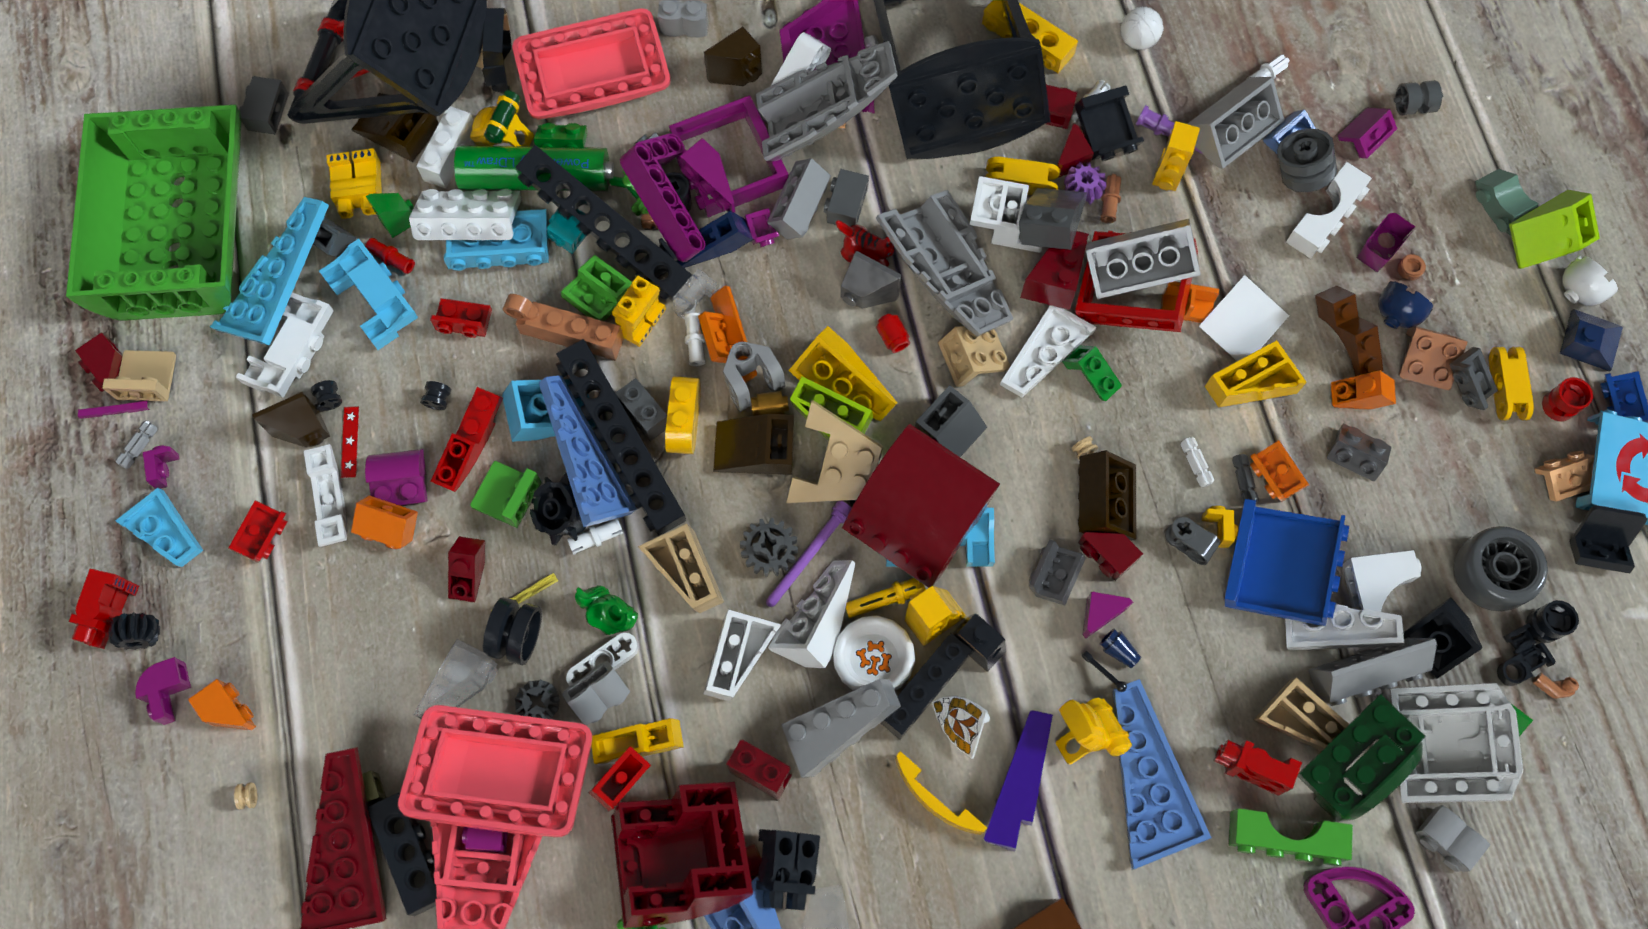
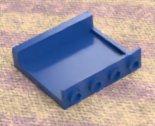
M1245 499L1224 598L1225 607L1326 626L1327 618L1333 619L1336 602L1331 601L1332 592L1338 593L1341 576H1335L1337 566L1342 567L1345 551L1340 550L1341 541L1347 542L1350 526L1344 525L1345 515H1341L1339 521L1256 507L1255 500Z

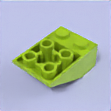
M1573 190L1562 192L1509 224L1519 269L1580 251L1600 239L1592 194Z

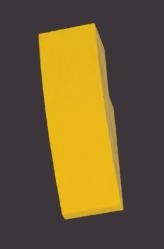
M668 718L649 724H636L593 735L591 747L594 764L616 762L629 746L642 757L684 748L680 720Z

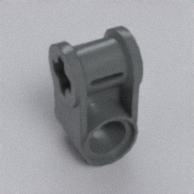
M1187 517L1177 518L1165 532V538L1171 546H1174L1200 565H1207L1221 543L1215 534L1205 530Z

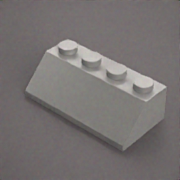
M1249 77L1188 123V125L1200 128L1195 147L1219 169L1225 168L1284 122L1273 77Z
M1190 219L1089 242L1086 245V254L1097 299L1201 275Z
M1406 638L1404 639V646L1377 647L1308 670L1316 695L1322 701L1330 703V706L1346 703V698L1353 695L1356 698L1371 695L1372 689L1378 687L1382 690L1398 686L1397 681L1403 679L1414 681L1423 678L1422 673L1431 671L1433 668L1437 643L1435 639Z

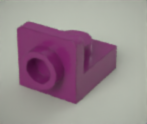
M161 445L152 448L150 451L143 452L146 482L155 489L167 487L166 478L169 477V469L166 463L179 460V454L170 446Z

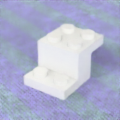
M979 176L970 225L994 229L991 244L1041 252V246L1021 245L1019 221L1024 205L1027 202L1029 185Z

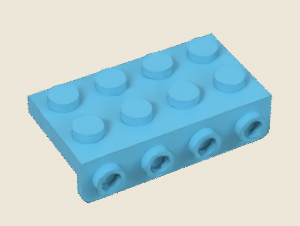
M547 210L517 211L512 223L513 237L511 240H446L445 264L448 269L461 271L465 268L473 267L488 269L491 266L514 267L520 264L537 266L541 263H549Z

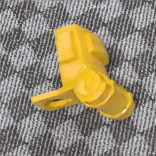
M1094 698L1082 704L1072 699L1059 709L1070 732L1058 739L1056 745L1067 764H1073L1090 752L1106 749L1111 756H1120L1131 748L1132 744L1128 738L1129 734L1123 730L1112 712V706L1104 698ZM1071 739H1076L1080 744L1079 750L1074 754L1068 753L1066 749L1067 743Z

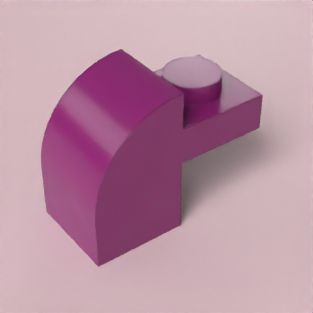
M172 657L153 664L140 676L136 685L135 696L136 699L149 703L146 709L153 721L163 725L175 722L170 695L191 688L186 663Z

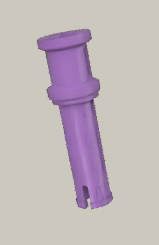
M1145 105L1135 125H1142L1154 131L1155 135L1163 134L1169 137L1174 123L1168 120L1169 117L1166 114L1160 115ZM1196 147L1194 148V150H1196V151L1200 152L1201 154H1203V153H1202L1201 151H1199Z

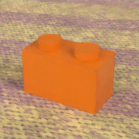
M369 495L356 503L351 533L360 535L365 540H375L384 543L386 547L391 549H401L413 540L418 512Z

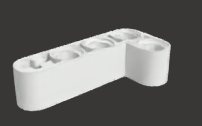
M804 32L801 33L771 86L804 69L807 72L813 71L816 65L826 62L831 48ZM759 112V115H760L761 119H762L764 122L768 123V122L765 120V118L762 116V114Z

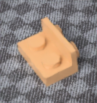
M1574 451L1568 453L1566 458L1550 459L1544 461L1543 466L1534 468L1536 474L1544 475L1549 499L1557 502L1589 491L1595 455L1585 454L1584 451Z

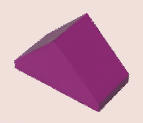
M1091 592L1087 597L1082 635L1087 639L1126 611L1134 602L1127 597Z

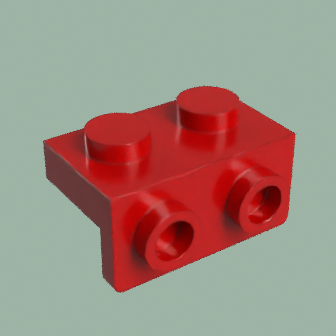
M255 500L228 549L257 563L260 562L261 558L268 559L275 546L270 543L275 534L281 535L288 522L283 519L286 513L283 511L279 512Z

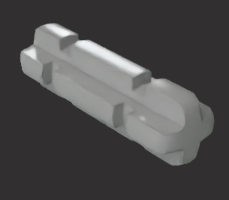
M146 420L142 422L138 428L140 431L135 432L123 448L125 452H120L115 459L118 465L126 469L131 467L134 463L133 458L138 457L150 441L148 437H153L157 431V427Z

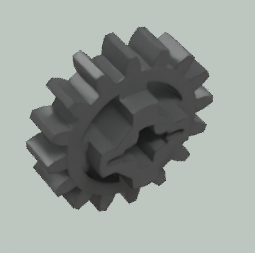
M770 518L769 524H765L764 520L760 519V526L756 527L754 524H750L751 533L743 532V537L747 541L740 542V548L746 549L741 552V557L748 558L745 562L747 568L754 565L755 574H758L760 570H764L765 577H768L769 571H773L776 576H779L780 568L786 572L789 570L787 562L795 563V557L792 554L798 553V547L794 546L797 543V536H791L793 533L791 527L784 529V521H780L778 525H775L774 518ZM770 532L778 533L781 536H776ZM760 535L761 537L758 542L753 543L754 539ZM766 539L768 540V543H770L771 547H773V556H771L770 551H768V549L765 548ZM787 549L785 555L778 561L780 553ZM762 558L763 560L767 561L768 563H763V562H761V561H759V560H757V559Z

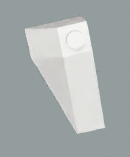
M853 560L833 561L814 583V592L805 601L801 599L796 605L799 609L790 621L785 619L768 647L772 652L806 668H826L831 660L837 637L840 634L855 568Z

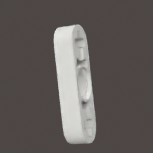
M621 633L569 669L566 676L568 685L571 686L576 680L574 676L576 673L579 672L583 675L589 671L585 667L586 665L590 664V667L594 669L596 667L595 661L601 655H606L610 658V664L614 670L632 659L638 652V643L635 637L629 633ZM625 640L626 643L631 641L632 643L629 645L631 650L629 652L625 650L618 652L617 656L620 659L616 661L609 649L613 648L614 652L621 648V641Z

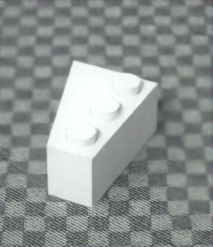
M728 610L724 617L703 694L730 702L781 624Z

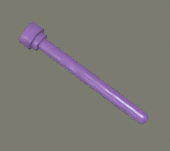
M837 501L832 507L833 512L831 513L832 517L766 599V604L769 607H774L838 525L845 522L852 509L844 501Z

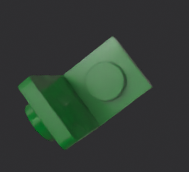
M1079 345L1062 361L1067 369L1082 371L1101 401H1107L1122 387V384L1096 346Z

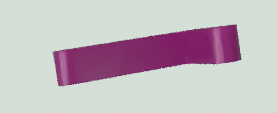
M669 133L636 143L620 157V164L670 249L679 261L687 262L705 248V241L662 169V166L667 165L684 150L681 139L677 135Z

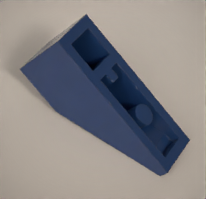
M732 211L715 219L699 229L705 241V248L687 262H681L678 259L677 262L686 268L732 253L751 242L753 238L746 220Z

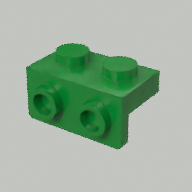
M545 123L538 125L534 136V145L537 147H585L588 135L587 125L576 123L567 125Z

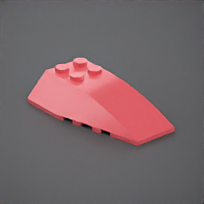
M430 821L433 832L432 853L434 854L435 862L434 884H436L437 929H505L542 836L508 832L506 853L470 851L465 849L466 844L462 842L463 826Z

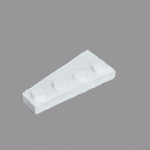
M1050 305L1001 380L1000 385L1022 398L1094 333L1097 327L1066 309Z
M1336 604L1333 619L1327 618L1326 626L1285 619L1288 650L1404 646L1401 615L1367 609L1348 608V606Z

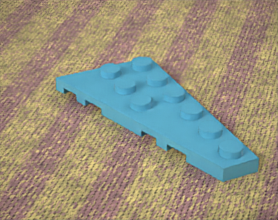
M307 197L301 200L286 221V230L280 238L275 236L271 242L273 248L267 256L262 255L239 286V295L233 303L231 302L229 306L223 308L226 313L220 321L215 320L210 328L270 346L329 207L327 203Z

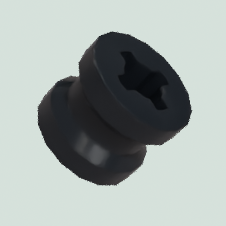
M321 381L311 387V393L316 397L315 406L317 410L329 411L342 404L341 396L337 394L338 386L335 381Z
M426 382V394L422 396L420 403L434 410H445L447 407L446 398L450 396L452 389L440 382Z

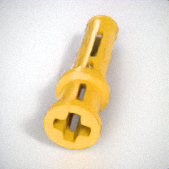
M915 578L902 582L894 581L891 584L892 587L847 602L845 609L850 619L896 602L902 605L905 604L906 600L910 599V596L922 587L925 589V586ZM914 586L916 587L915 589H912V590H909V591H905V589H908V588H911V587H914ZM893 593H894V595H895V596H892V597H889V598L887 597V595H890V594H893ZM878 598H882V600L865 605L863 607L860 606L861 604L873 601Z

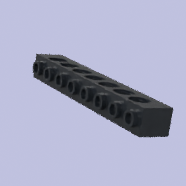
M536 145L516 165L515 168L519 174L517 178L526 187L529 188L532 185L539 191L537 195L547 204L550 202L554 203L558 207L557 212L565 219L569 220L571 217L578 223L576 227L584 235L588 236L591 234L597 239L595 243L605 252L610 250L617 255L615 260L627 269L630 266L636 271V277L640 276L659 287V297L663 300L670 299L674 302L693 280L690 272ZM542 173H549L551 175L547 182L538 181V177ZM562 189L571 191L570 195L564 199L557 196L558 192ZM581 205L590 207V211L585 215L577 213V209ZM601 221H607L610 224L609 228L605 231H599L596 229V226ZM626 237L630 241L626 247H618L616 245L617 239ZM640 253H645L649 256V259L646 263L640 264L635 261L636 256ZM664 269L668 271L669 275L666 279L659 280L654 276L656 271Z
M582 339L557 352L556 355L559 360L555 364L562 377L568 376L571 384L567 386L575 399L578 397L581 399L583 406L580 409L586 420H593L596 427L592 430L599 443L602 441L606 443L608 449L605 450V453L611 464H618L621 471L617 474L624 487L628 485L631 487L633 494L630 497L636 508L642 507L646 516L643 517V520L649 531L655 530L657 535L660 536L686 522L684 512L585 340ZM580 369L588 371L583 377L575 376L576 372ZM596 390L600 392L597 398L590 399L587 397L591 391ZM604 412L613 414L609 420L603 421L599 419L600 415ZM616 434L625 435V439L622 442L615 443L612 441L613 436ZM634 455L638 457L637 462L633 465L624 463L628 456ZM646 477L651 480L650 484L646 487H639L637 485L640 478ZM658 499L664 502L663 506L658 510H653L649 507L653 500Z

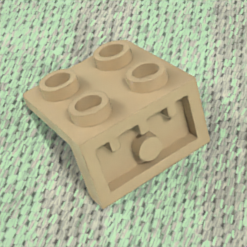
M965 326L954 327L938 342L956 387L965 386L978 374L1006 372L1010 368L1009 361L995 329L977 337Z
M125 350L122 356L119 376L116 379H104L103 389L116 400L168 401L176 354L167 351Z

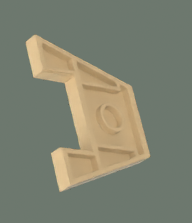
M813 400L810 404L805 427L830 434L819 482L816 483L793 477L786 503L857 500L880 462L883 446Z

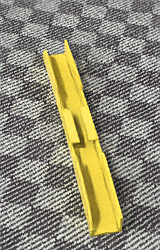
M553 573L510 599L516 600L520 604L558 582Z

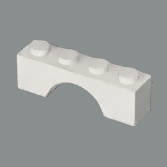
M1346 162L1326 190L1331 198L1333 211L1325 215L1306 213L1286 243L1310 259L1317 251L1322 253L1330 242L1327 237L1330 234L1335 236L1342 227L1343 223L1340 220L1343 216L1348 219L1357 206L1353 204L1356 199L1361 202L1370 189L1366 186L1372 178Z

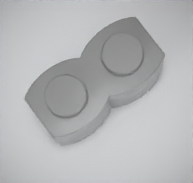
M663 0L659 2L658 21L661 34L670 37L684 34L694 38L708 35L709 20L706 3L695 0L684 3L677 0Z
M605 661L592 669L584 678L569 686L562 695L584 725H588L600 720L608 708L623 703L630 690L611 664Z
M1443 805L1435 807L1416 831V834L1421 838L1420 843L1432 852L1438 851L1445 858L1443 860L1444 863L1456 872L1471 871L1490 846L1484 837L1467 826L1461 818Z

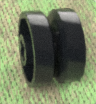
M505 597L499 598L490 613L484 633L483 653L485 656L501 659L506 655L510 663L525 665L530 659L538 640L542 622V609L540 606L526 603L519 608L516 600Z

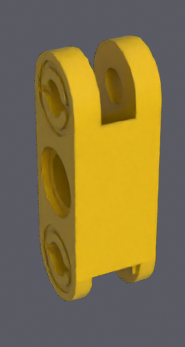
M991 157L987 160L986 170L988 174L985 177L1029 185L1027 195L1032 196L1037 188L1058 190L1057 184L1051 181L1060 175V168L1054 164L1006 157Z
M1493 347L1489 354V369L1498 390L1493 394L1497 417L1500 420H1509L1512 412H1517L1520 420H1530L1533 415L1534 402L1525 350L1522 347H1511L1507 353L1504 347Z

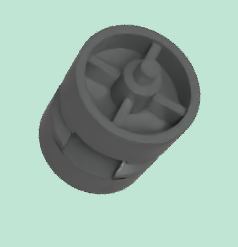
M1437 80L1423 81L1420 86L1416 82L1401 83L1396 90L1394 98L1398 113L1400 115H1413L1417 110L1419 113L1437 112L1442 104V88Z

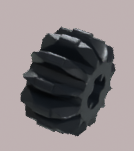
M134 612L132 614L123 613L120 616L113 617L108 635L110 643L117 648H124L125 650L152 647L156 645L160 635L159 620L153 615Z

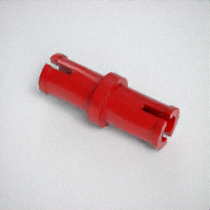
M370 238L366 242L365 247L372 255L381 259V262L385 265H392L405 274H409L413 270L415 261L399 253L397 248L387 246L375 238Z

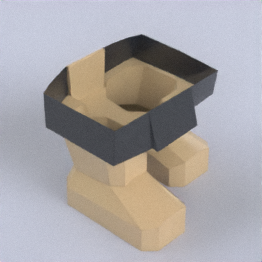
M487 8V16L484 21L483 45L476 67L482 68L486 87L491 86L493 91L504 93L506 90H510L504 66V60L512 49L508 15L505 8Z

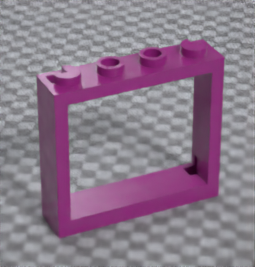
M750 95L669 126L670 133L677 135L681 141H685L745 118L762 154V141L770 137ZM685 147L683 152L676 157L680 169L682 167L680 156L686 152ZM781 159L778 161H766L773 174L772 176L731 191L735 207L783 189L789 174ZM687 178L690 190L695 189L697 196H695V200L699 210L704 209L707 217L723 212L716 205L714 198L709 200L708 196L699 189L698 183L693 179L689 180Z

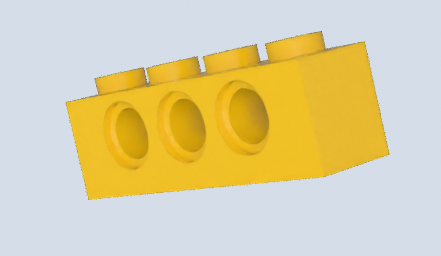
M992 0L984 9L982 24L989 31L995 32L1003 38H1012L1001 0ZM1019 3L1030 33L1040 41L1044 67L1058 74L1074 56L1078 40Z

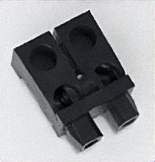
M759 829L758 841L763 842L762 862L758 870L760 881L757 880L756 889L764 890L763 907L782 909L784 892H787L786 909L805 911L807 894L815 895L816 886H813L816 878L820 835Z

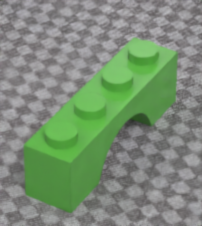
M1239 808L1230 811L1229 846L1238 847V852L1255 854V849L1266 851V856L1284 858V854L1295 855V860L1313 862V858L1324 859L1323 864L1331 866H1342V862L1352 860V824L1331 821L1317 822L1305 838L1293 840L1284 837L1274 829L1269 821L1267 812Z

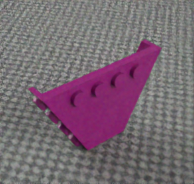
M821 0L819 4L805 10L801 16L792 22L786 23L779 30L783 62L795 41L803 32L831 48L830 55L825 62L827 66L837 63L839 57L847 55L849 58L857 56L858 51L865 49L858 0ZM874 100L861 112L875 114Z

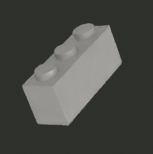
M812 158L796 161L767 223L787 240L803 237L808 231V225L812 216L818 209V203L827 189L831 175Z

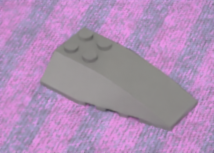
M887 41L860 50L857 56L849 58L847 55L839 57L837 63L828 66L826 63L816 65V70L807 72L806 69L798 71L756 93L757 108L768 122L770 136L762 141L764 159L766 161H778L805 146L813 144L849 121L877 98L898 76L890 42Z
M948 190L931 195L921 207L901 215L896 209L877 215V221L902 259L923 286L957 321L978 337L1013 320L1002 291L995 287L993 282L996 279L992 270H988L984 259L986 255L983 248H978L975 241L978 238L977 234Z

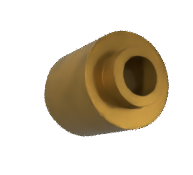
M781 391L757 394V397H751L753 416L784 414V411H789L787 395L782 396Z

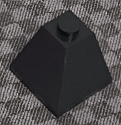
M1451 597L1403 632L1404 639L1429 638L1436 640L1437 646L1433 668L1430 671L1436 679L1483 648L1470 618Z

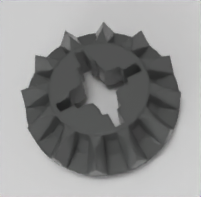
M541 679L529 681L526 685L519 688L515 698L516 712L520 716L552 719L557 713L560 704L556 688L551 683ZM543 694L541 701L546 708L544 709L539 706L531 708L533 703L528 696L539 697Z

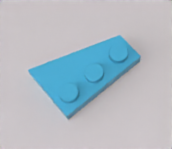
M160 488L155 489L115 520L121 526L133 532L132 534L152 546L154 550L176 566L183 567L203 551L165 491Z

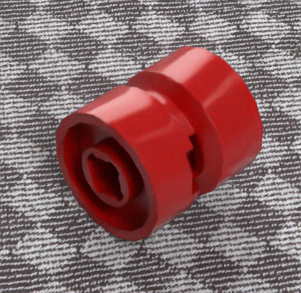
M1575 377L1567 378L1544 396L1542 401L1543 410L1548 417L1555 421L1564 422L1570 420L1592 402L1593 391L1584 380Z

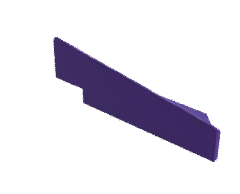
M1034 710L1029 712L984 836L986 842L1016 851L1021 823L1032 826L1053 714Z

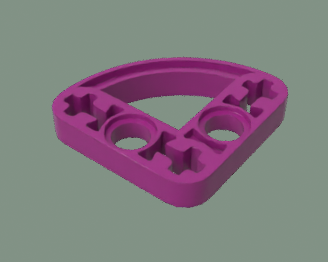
M1357 867L1327 869L1308 877L1303 885L1307 899L1327 929L1342 928L1350 923L1351 927L1346 929H1370L1369 922L1372 917H1377L1382 921L1383 929H1400L1409 923L1415 915L1413 903L1397 885L1382 875L1367 869ZM1344 879L1359 881L1379 890L1388 900L1359 919H1356L1331 881ZM1314 882L1316 884L1322 883L1324 886L1321 890L1325 898L1332 897L1333 901L1321 906L1320 902H1324L1325 899L1320 893L1314 894ZM1396 905L1404 906L1403 916L1396 915L1389 919L1386 915L1394 912L1397 909ZM1332 906L1339 907L1343 913V918L1339 923H1334L1329 918L1328 912Z

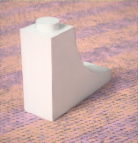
M1414 550L1354 557L1347 560L1342 566L1352 608L1358 610L1367 609L1381 612L1384 601L1395 587L1411 583L1421 577V563L1416 558Z

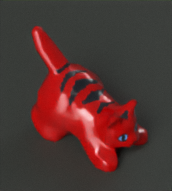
M840 220L835 222L838 230L845 234L841 255L847 262L851 263L854 254L858 251L889 267V261L886 258L893 255L894 245L888 236L880 238L870 233L864 226L857 224L849 226Z

